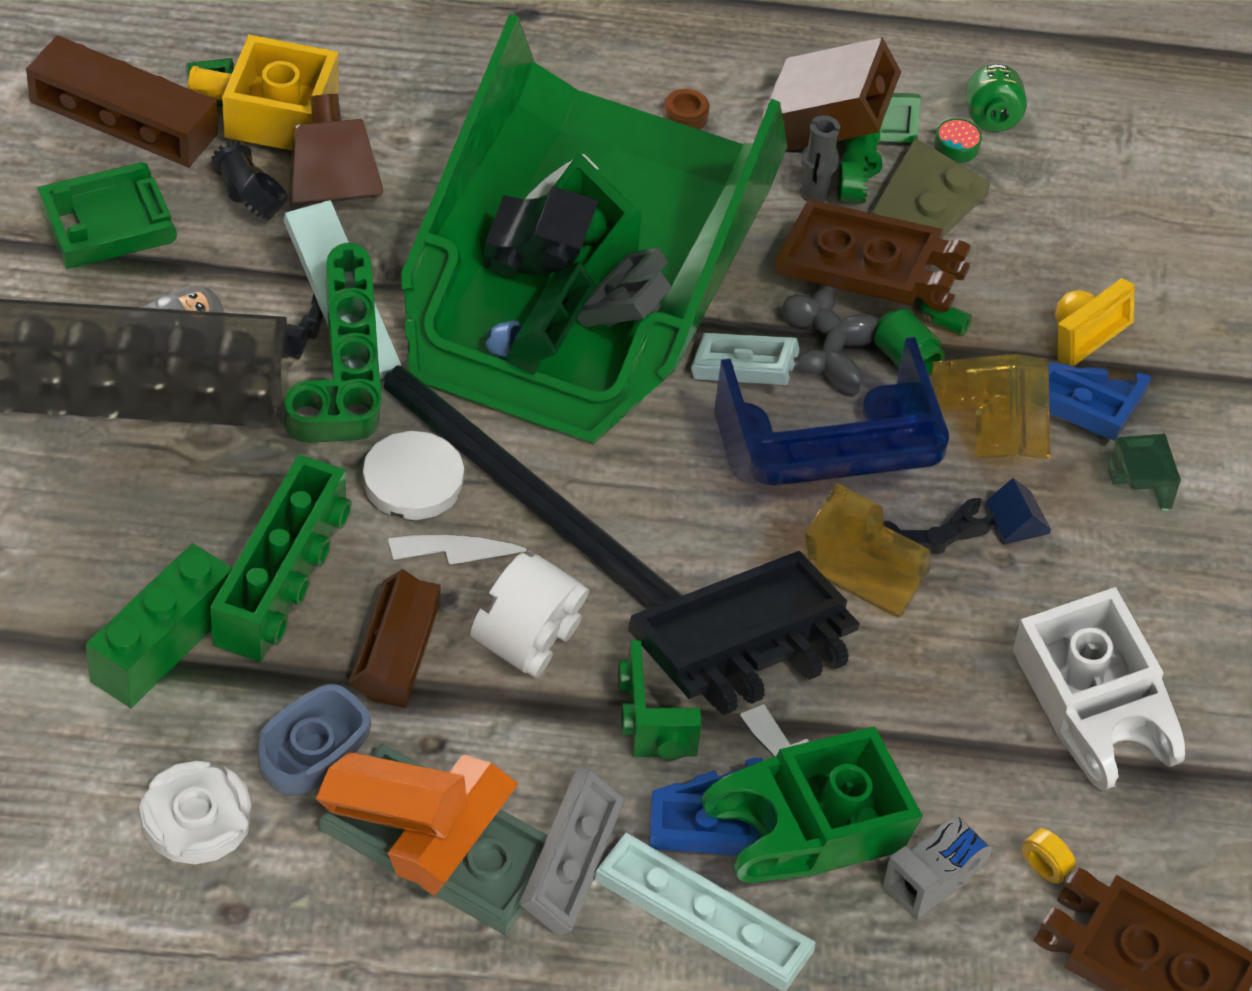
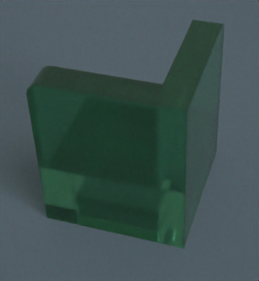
M1165 433L1117 437L1108 466L1112 484L1128 483L1129 487L1133 490L1153 488L1160 509H1172L1181 478Z

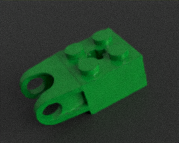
M875 726L779 749L776 756L721 778L701 797L702 807L709 817L744 821L754 827L761 836L757 842L741 851L737 855L735 864L732 865L739 880L747 883L812 876L892 855L908 844L923 817Z

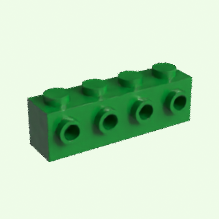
M300 454L297 455L210 606L212 646L262 662L271 644L278 645L281 642L288 624V613L293 604L297 606L302 604L309 587V575L314 566L321 567L324 564L330 550V537L335 528L342 529L348 520L352 502L346 498L345 469Z

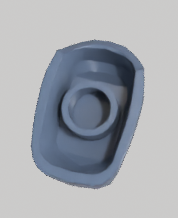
M337 684L324 685L303 695L278 712L260 731V773L268 785L284 796H298L322 785L330 766L348 752L356 753L366 741L371 729L369 710L355 695L345 687Z

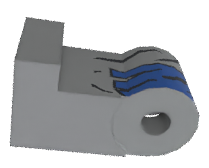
M954 817L946 821L930 837L912 849L906 845L891 855L883 887L918 920L961 888L965 881L976 874L990 857L992 848L960 817ZM906 880L918 891L917 896L908 891L905 885Z

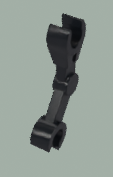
M314 293L311 301L312 307L308 315L305 314L301 323L298 325L286 323L283 326L280 334L286 335V340L283 347L277 351L279 355L298 360L304 352L306 342L310 338L315 339L317 337L323 313Z
M972 498L967 500L958 509L949 522L940 527H932L929 530H900L896 524L890 521H876L871 524L869 539L884 538L889 541L873 540L870 554L879 559H889L895 556L898 550H927L933 554L943 553L948 545L957 540L986 535L992 527L995 512L989 513L982 519L972 517L979 512L982 500L981 498Z

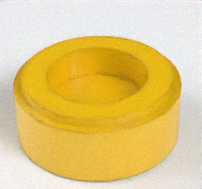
M1038 828L1022 843V851L1026 861L1038 875L1048 882L1062 883L1072 873L1074 868L1077 867L1075 857L1068 846L1057 835L1047 829Z

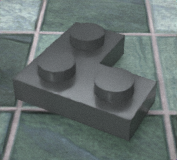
M659 247L628 252L590 294L577 317L582 327L597 325L610 327L619 322L631 320L641 322L648 314L659 310V301L672 288L661 272L669 262Z

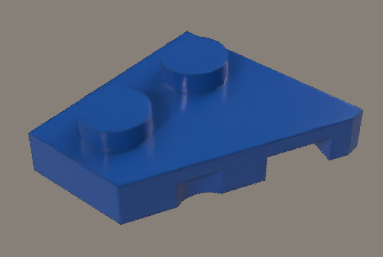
M1047 362L1030 386L1025 403L1039 408L1049 415L1060 417L1081 426L1093 434L1116 441L1146 394L1152 376L1136 373L1133 382L1107 379V369L1093 367L1076 368L1068 364Z
M753 757L745 760L744 768L762 762L763 758ZM716 770L696 776L689 783H674L653 790L650 807L649 846L657 850L737 856L745 848L757 842L761 836L750 824L737 819L724 820L709 817L701 804V797L714 783L736 771L718 776Z

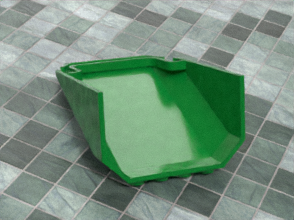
M509 13L401 272L406 313L405 332L409 352L407 355L408 371L425 385L435 390L594 445L668 378L680 363L765 201L787 149L780 101L770 99L753 143L742 144L577 90L535 63L519 17ZM577 154H585L599 168L598 171L642 213L638 251L659 247L669 262L661 272L672 288L659 301V310L648 314L641 322L631 320L619 322L610 327L605 325L582 327L576 319L557 354L543 359L533 375L506 360L489 355L485 343L491 327L499 323L518 321L523 327L555 272L533 275L518 274L515 278L502 277L492 271L491 268L483 266L485 242L503 195L525 199L545 178L573 160ZM602 278V279H600V280L594 282V283L596 284V286L594 287V289L598 286V284H599L604 278Z

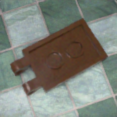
M808 199L775 258V274L911 306L917 296L923 299L932 309L947 312L955 299V294L949 293L954 281L964 280L970 268V263L965 262L970 251V244L961 240H944L943 229ZM934 265L938 267L941 271L932 272L929 270L931 266Z
M1075 867L1057 900L1071 910L1094 913L1091 920L1085 927L1074 921L1062 910L1051 907L1034 938L1035 943L1048 951L1069 953L1070 956L1064 967L1105 991H1249L1252 987V951L1118 875L1115 876L1109 887L1097 880L1088 871Z

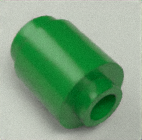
M909 309L889 311L878 321L874 343L905 375H913L917 380H922L932 375L940 367L945 358V352L941 349V341Z

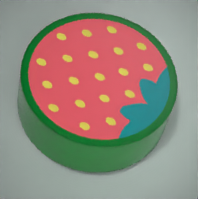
M946 120L937 128L934 142L935 149L956 162L970 161L979 153L982 133L974 123L968 120Z

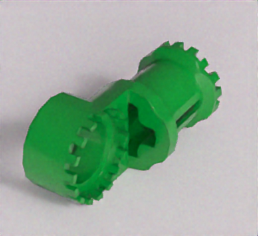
M880 130L878 133L840 140L841 145L845 147V153L841 158L838 171L837 192L839 202H866L864 197H867V193H863V190L868 191V186H863V182H868V179L879 174L883 167L882 156L877 152Z

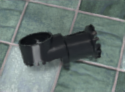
M233 140L232 145L229 142L225 143L226 147L220 145V151L215 150V156H211L212 165L215 172L224 177L229 198L237 203L246 202L244 204L246 208L251 205L253 208L250 211L254 213L257 210L256 216L258 217L263 214V219H272L288 200L284 188L270 175L255 167L252 162V151L247 143L241 140L238 143L237 140Z

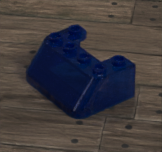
M915 337L905 338L897 383L875 387L866 394L863 403L865 422L773 432L768 415L762 408L752 403L744 402L731 358L721 359L714 413L731 471L744 483L779 486L925 468L937 465L946 455L949 431Z

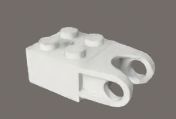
M1116 587L1020 619L1013 653L1058 738L1095 787L1104 791L1116 787L1115 782L1119 775L1114 758L1113 744L1117 742H1138L1146 746L1156 758L1169 767L1184 761L1185 743L1183 733L1162 680L1164 672Z

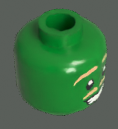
M986 65L975 71L969 78L965 90L969 115L977 126L986 131L1000 132L1016 126L1021 121L1027 108V99L1023 81L1015 70L1006 65Z

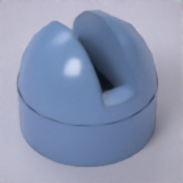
M518 321L502 322L491 327L485 343L489 355L507 360L514 340L522 328Z

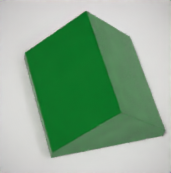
M577 154L553 186L599 200L580 254L574 262L580 261L593 282H596L606 277L628 252L638 251L642 213L583 155Z

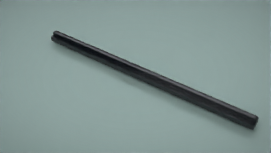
M397 365L392 371H388L385 374L384 389L648 607L651 608L683 596L405 367Z

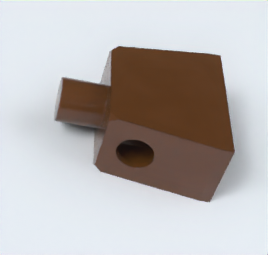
M338 94L311 96L310 103L313 123L296 125L292 132L289 205L298 206L318 204L329 200L337 202L380 197L383 194V186L363 120L341 121Z

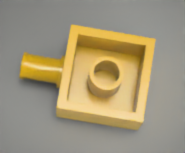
M248 34L232 74L193 66L189 74L187 88L201 92L210 98L223 101L224 138L291 150L293 128L296 125L313 123L310 97L339 93L338 51Z

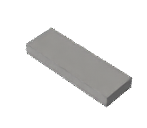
M588 767L575 771L519 903L558 936L572 932L625 801V798Z

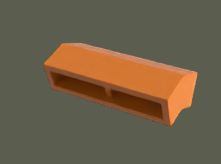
M348 752L329 767L316 797V800L332 814L446 839L455 817L468 807L464 775Z
M464 754L450 770V773L464 775L468 807L455 817L447 839L405 830L388 852L396 876L416 882L435 897L519 784L491 762Z

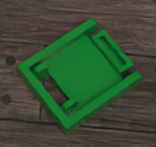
M135 163L37 187L40 207L65 269L167 245L174 242L177 238L176 228L171 222V214L146 163ZM74 213L78 224L68 226L66 233L60 216Z

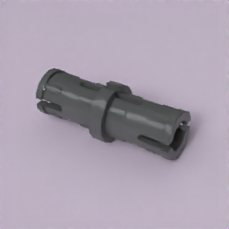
M817 116L813 118L810 124L809 144L803 150L801 159L804 176L800 194L805 201L812 199L825 202L830 195L831 176L836 171L839 161L836 145L841 127L839 122L830 116Z

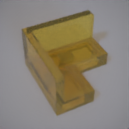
M1010 354L933 362V411L955 412L976 410V457L1027 456L1048 458L1050 456L1048 359L1022 354Z
M839 483L835 484L805 533L808 559L830 583L897 618L904 614L931 569L929 549L885 527L881 505Z

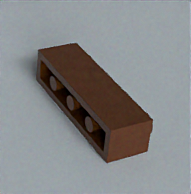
M56 35L26 68L31 103L190 168L218 135L217 100Z

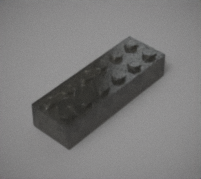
M0 299L1 413L21 412L52 416L70 415L102 419L119 418L148 420L152 422L168 421L199 423L202 425L217 424L283 429L285 396L288 392L289 384L287 317Z

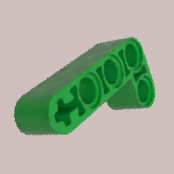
M343 243L330 251L326 262V300L332 379L298 382L290 387L285 396L284 424L286 431L292 438L300 442L361 440L373 435L379 427L381 386L372 264L369 253L363 247L355 243ZM346 271L352 272L354 288H345ZM346 314H356L362 320L356 323H347L340 317ZM354 358L363 361L366 365L362 368L353 369L345 366L343 362ZM353 404H361L370 411L362 415H355L348 412L346 408ZM309 406L317 409L319 413L312 417H302L295 411L300 407Z

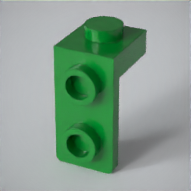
M630 640L628 660H619L618 687L619 692H628L629 703H622L621 731L622 736L632 737L633 757H662L675 760L682 757L697 756L702 727L700 708H646L641 640Z

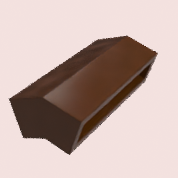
M404 569L383 580L348 683L373 701L407 708L440 607L441 585L418 580Z

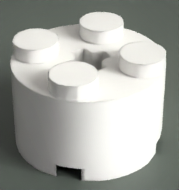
M528 550V554L522 552L508 565L490 590L489 594L494 596L489 607L490 613L488 614L480 608L473 622L470 636L517 669L530 674L534 678H538L553 656V652L549 648L557 638L567 642L579 626L582 615L577 612L585 602L589 589L530 550Z

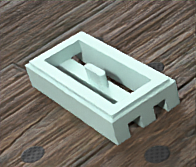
M703 333L691 365L693 378L696 380L788 385L790 379L788 371H793L795 365L793 357L798 356L800 349L797 338Z

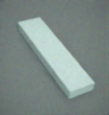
M331 200L286 212L284 215L285 226L327 325V256L337 245L349 243ZM346 271L345 288H354L352 272ZM375 305L380 379H383L388 371H392L397 365H402ZM346 314L340 317L347 323H356L362 320L356 314ZM354 358L343 362L345 366L353 369L362 368L366 365L363 361Z
M628 833L622 836L596 870L595 882L781 991H786L814 952L815 941Z

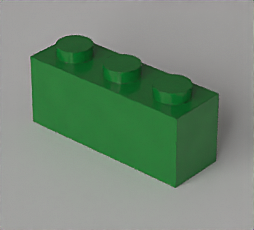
M191 543L86 643L90 682L131 709L211 631L210 606L231 572L232 567L196 544Z

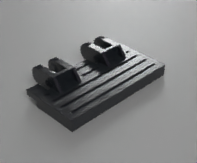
M799 550L633 614L630 618L628 631L636 640H641V646L688 699L702 694L712 707L716 708V711L726 715L737 710V702L739 701L735 691L739 696L743 697V700H746L747 703L750 702V704L762 700L763 696H765L762 678L759 677V674L755 673V670L757 672L787 660L797 672L801 673V676L811 680L820 676L821 672H823L822 660L826 661L827 666L829 665L831 669L847 665L849 661L848 649L839 637L841 638L858 631L860 623L846 609L847 600Z

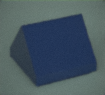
M1012 478L985 501L984 508L987 514L995 512L993 525L1003 545L1050 534L1051 528L1032 492L1016 479Z

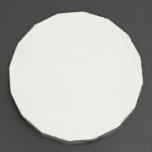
M406 431L391 434L377 442L365 456L363 486L367 498L380 511L391 515V511L403 514V519L422 520L436 517L452 508L458 500L459 492L463 488L464 465L460 453L447 440L432 433Z
M203 761L175 764L157 774L149 783V790L144 795V799L142 796L139 810L144 837L156 852L172 861L188 864L216 861L234 851L248 834L252 818L248 789L236 773L225 767L224 771L211 767L210 762Z

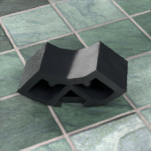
M555 186L551 187L548 194L539 198L520 199L503 195L485 242L483 266L491 268L496 274L506 278H515L518 274H548L556 270L565 269L567 266L572 265L580 254L599 200Z

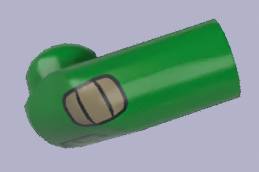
M916 296L921 315L928 323L959 336L966 334L972 320L971 314L952 306L947 312L936 311L929 307L923 299Z

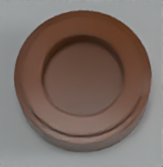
M692 89L675 90L668 94L664 100L663 118L700 130L708 122L710 104L708 99L698 91Z

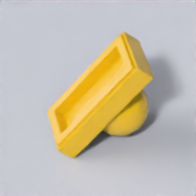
M1121 278L1096 297L1091 292L1077 289L1066 293L1057 302L1055 318L1058 324V362L1075 366L1134 323L1135 284Z

